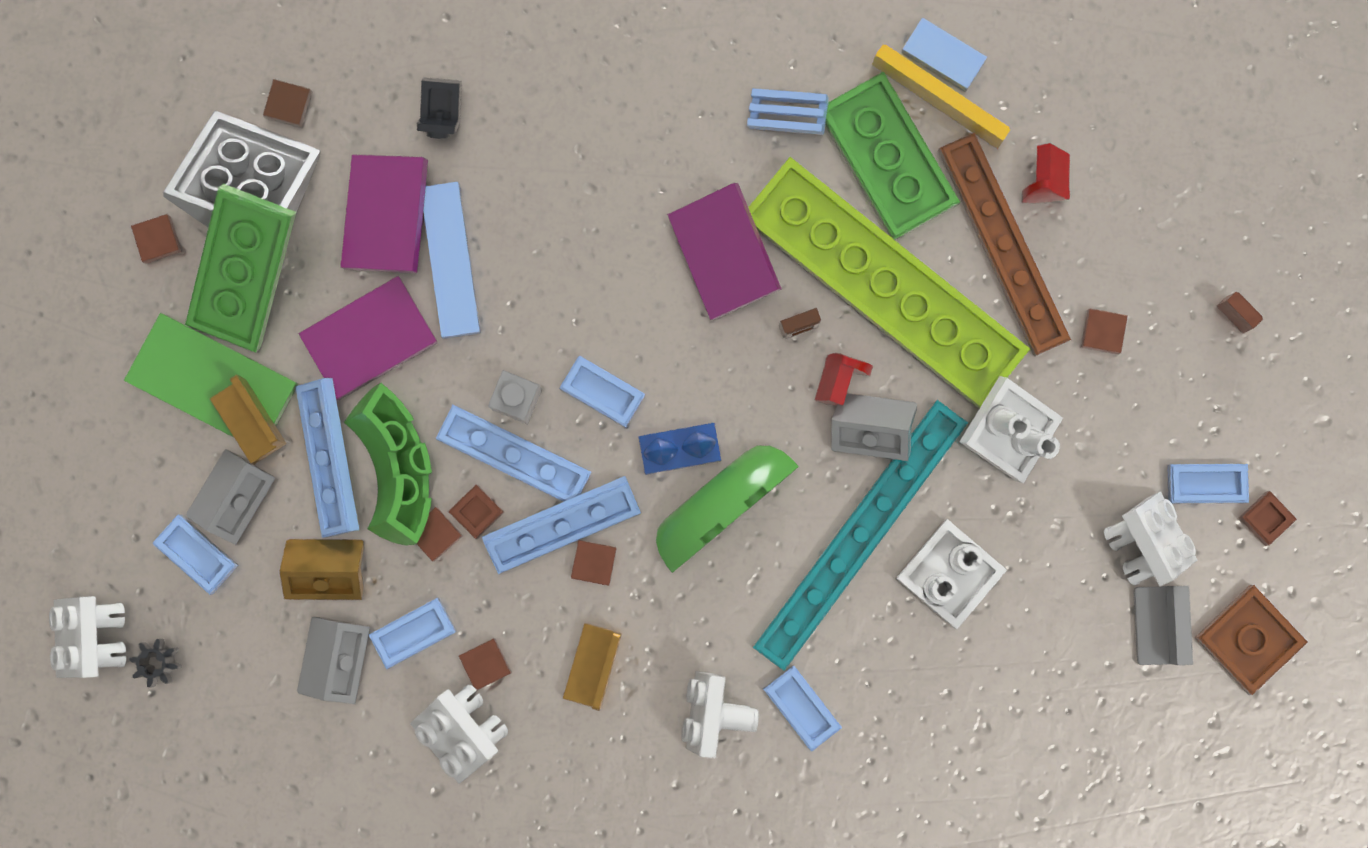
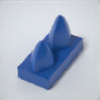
M715 423L638 436L645 475L721 462Z

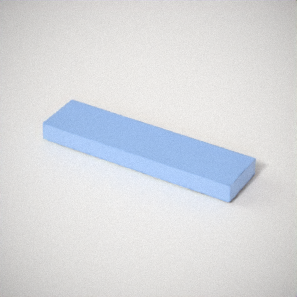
M451 182L426 186L423 212L441 337L446 339L480 334L459 183Z
M322 378L295 386L321 536L325 538L358 531L359 525L333 378Z
M452 405L436 437V440L563 502L581 495L592 473L455 405Z
M623 476L482 536V539L497 573L500 574L641 514L626 476Z

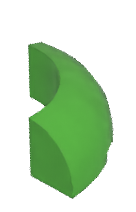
M379 383L358 402L344 421L365 445L376 471L377 503L373 518L367 529L390 542L405 546L415 545L424 531L432 498H429V474L432 473L430 458L426 444L421 443L417 431L411 422L414 419L410 412L391 390L382 383Z
M757 445L743 453L679 506L657 529L656 543L658 551L672 573L726 529L727 526L799 467L795 461L782 450L772 446Z

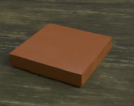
M1255 585L1248 586L1195 637L1248 695H1253L1308 643Z

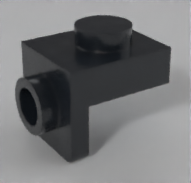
M427 77L421 80L420 119L417 122V131L426 132V136L437 139L448 138L449 134L456 133L460 126L462 81Z

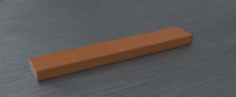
M975 132L940 147L938 150L1033 356L1035 357L1070 341L1071 338Z

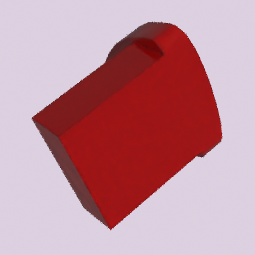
M1051 143L1037 146L1036 182L1023 189V203H1048L1070 199L1069 153Z
M840 353L827 355L815 401L826 405H844L852 374L856 373L870 377L873 365Z

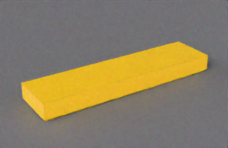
M886 44L882 45L876 53L872 63L874 67L882 72L884 71L890 78L971 132H975V135L996 149L999 148L1010 132V127Z

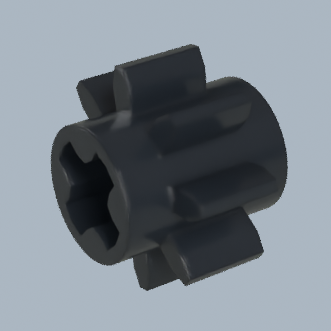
M156 639L153 649L146 642L139 643V648L142 652L138 657L129 658V661L136 663L137 669L132 677L134 679L140 677L148 678V688L156 686L158 677L165 684L172 683L170 673L174 669L182 668L181 664L175 663L174 658L179 649H165L164 639ZM151 657H156V660L162 661L160 669H155V666L149 664Z

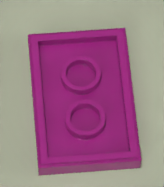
M352 155L340 268L359 271L417 273L428 160L426 158Z
M732 183L667 214L710 320H716L782 290L738 183Z
M399 276L298 333L324 378H333L336 400L338 401L438 343Z

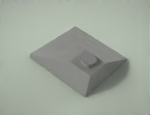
M214 111L165 188L163 196L207 227H209L218 187L222 184L229 185L297 213L320 157V150Z

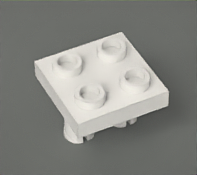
M999 376L961 438L960 443L1015 481L1024 483L1040 456L1052 459L1058 454L1060 443L1057 438L1053 437V434L1063 417L1010 379Z
M1161 492L1146 498L1122 515L1124 521L1107 527L1104 530L1106 540L1121 535L1114 539L1115 541L1109 543L1113 550H1120L1136 541L1141 550L1142 556L1123 563L1125 575L1139 569V571L1127 578L1132 585H1137L1141 581L1155 576L1159 586H1162L1176 579L1197 561L1194 543L1187 534H1183L1176 521L1177 514L1174 506L1169 500L1164 499Z
M946 519L896 579L954 629H958L1007 569Z
M96 596L54 600V607L49 612V625L51 630L55 631V647L51 649L50 663L52 669L56 670V678L98 677V668L125 666L126 656H110L111 653L126 652L123 642L97 644V628H122L124 626L125 617H109V614L125 613L122 603L96 605Z
M696 671L695 679H690L687 686V702L692 704L690 719L685 718L683 722L682 742H687L686 749L698 756L716 758L718 735L721 729L756 732L759 712L758 709L750 708V706L724 703L723 694L726 677Z
M471 685L465 686L455 696L447 689L410 723L415 730L417 739L424 746L431 749L440 760V766L448 776L453 777L458 784L499 751L494 744L508 734L505 724L495 732L491 731L492 728L502 721L497 716H490L480 726L472 719L469 714L482 706L483 699L478 694L469 702L467 701L477 691Z

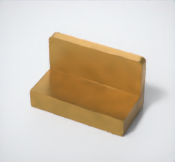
M235 375L230 378L232 385L211 397L210 400L249 462L255 465L287 443L247 380Z
M288 539L285 544L279 571L284 599L362 600L364 590L361 573L364 551L363 540Z
M584 623L563 699L592 707L591 709L597 711L601 709L622 633Z

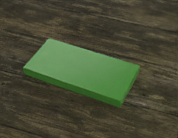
M884 71L828 102L825 126L890 237L896 240L960 203Z
M226 184L218 187L185 325L255 353L261 348L296 216L295 211Z
M162 313L159 314L124 379L125 382L232 437V433L210 400L211 397L232 385L230 378L238 375L247 380L275 426L296 390L295 386H298V383Z

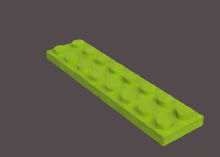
M789 157L748 207L759 233L977 408L980 409L999 376L1008 378L1029 352L1030 348L793 158Z

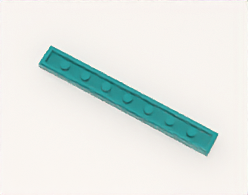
M935 401L911 433V453L908 461L891 460L753 646L755 650L783 671L786 670L966 427L967 421L940 401Z

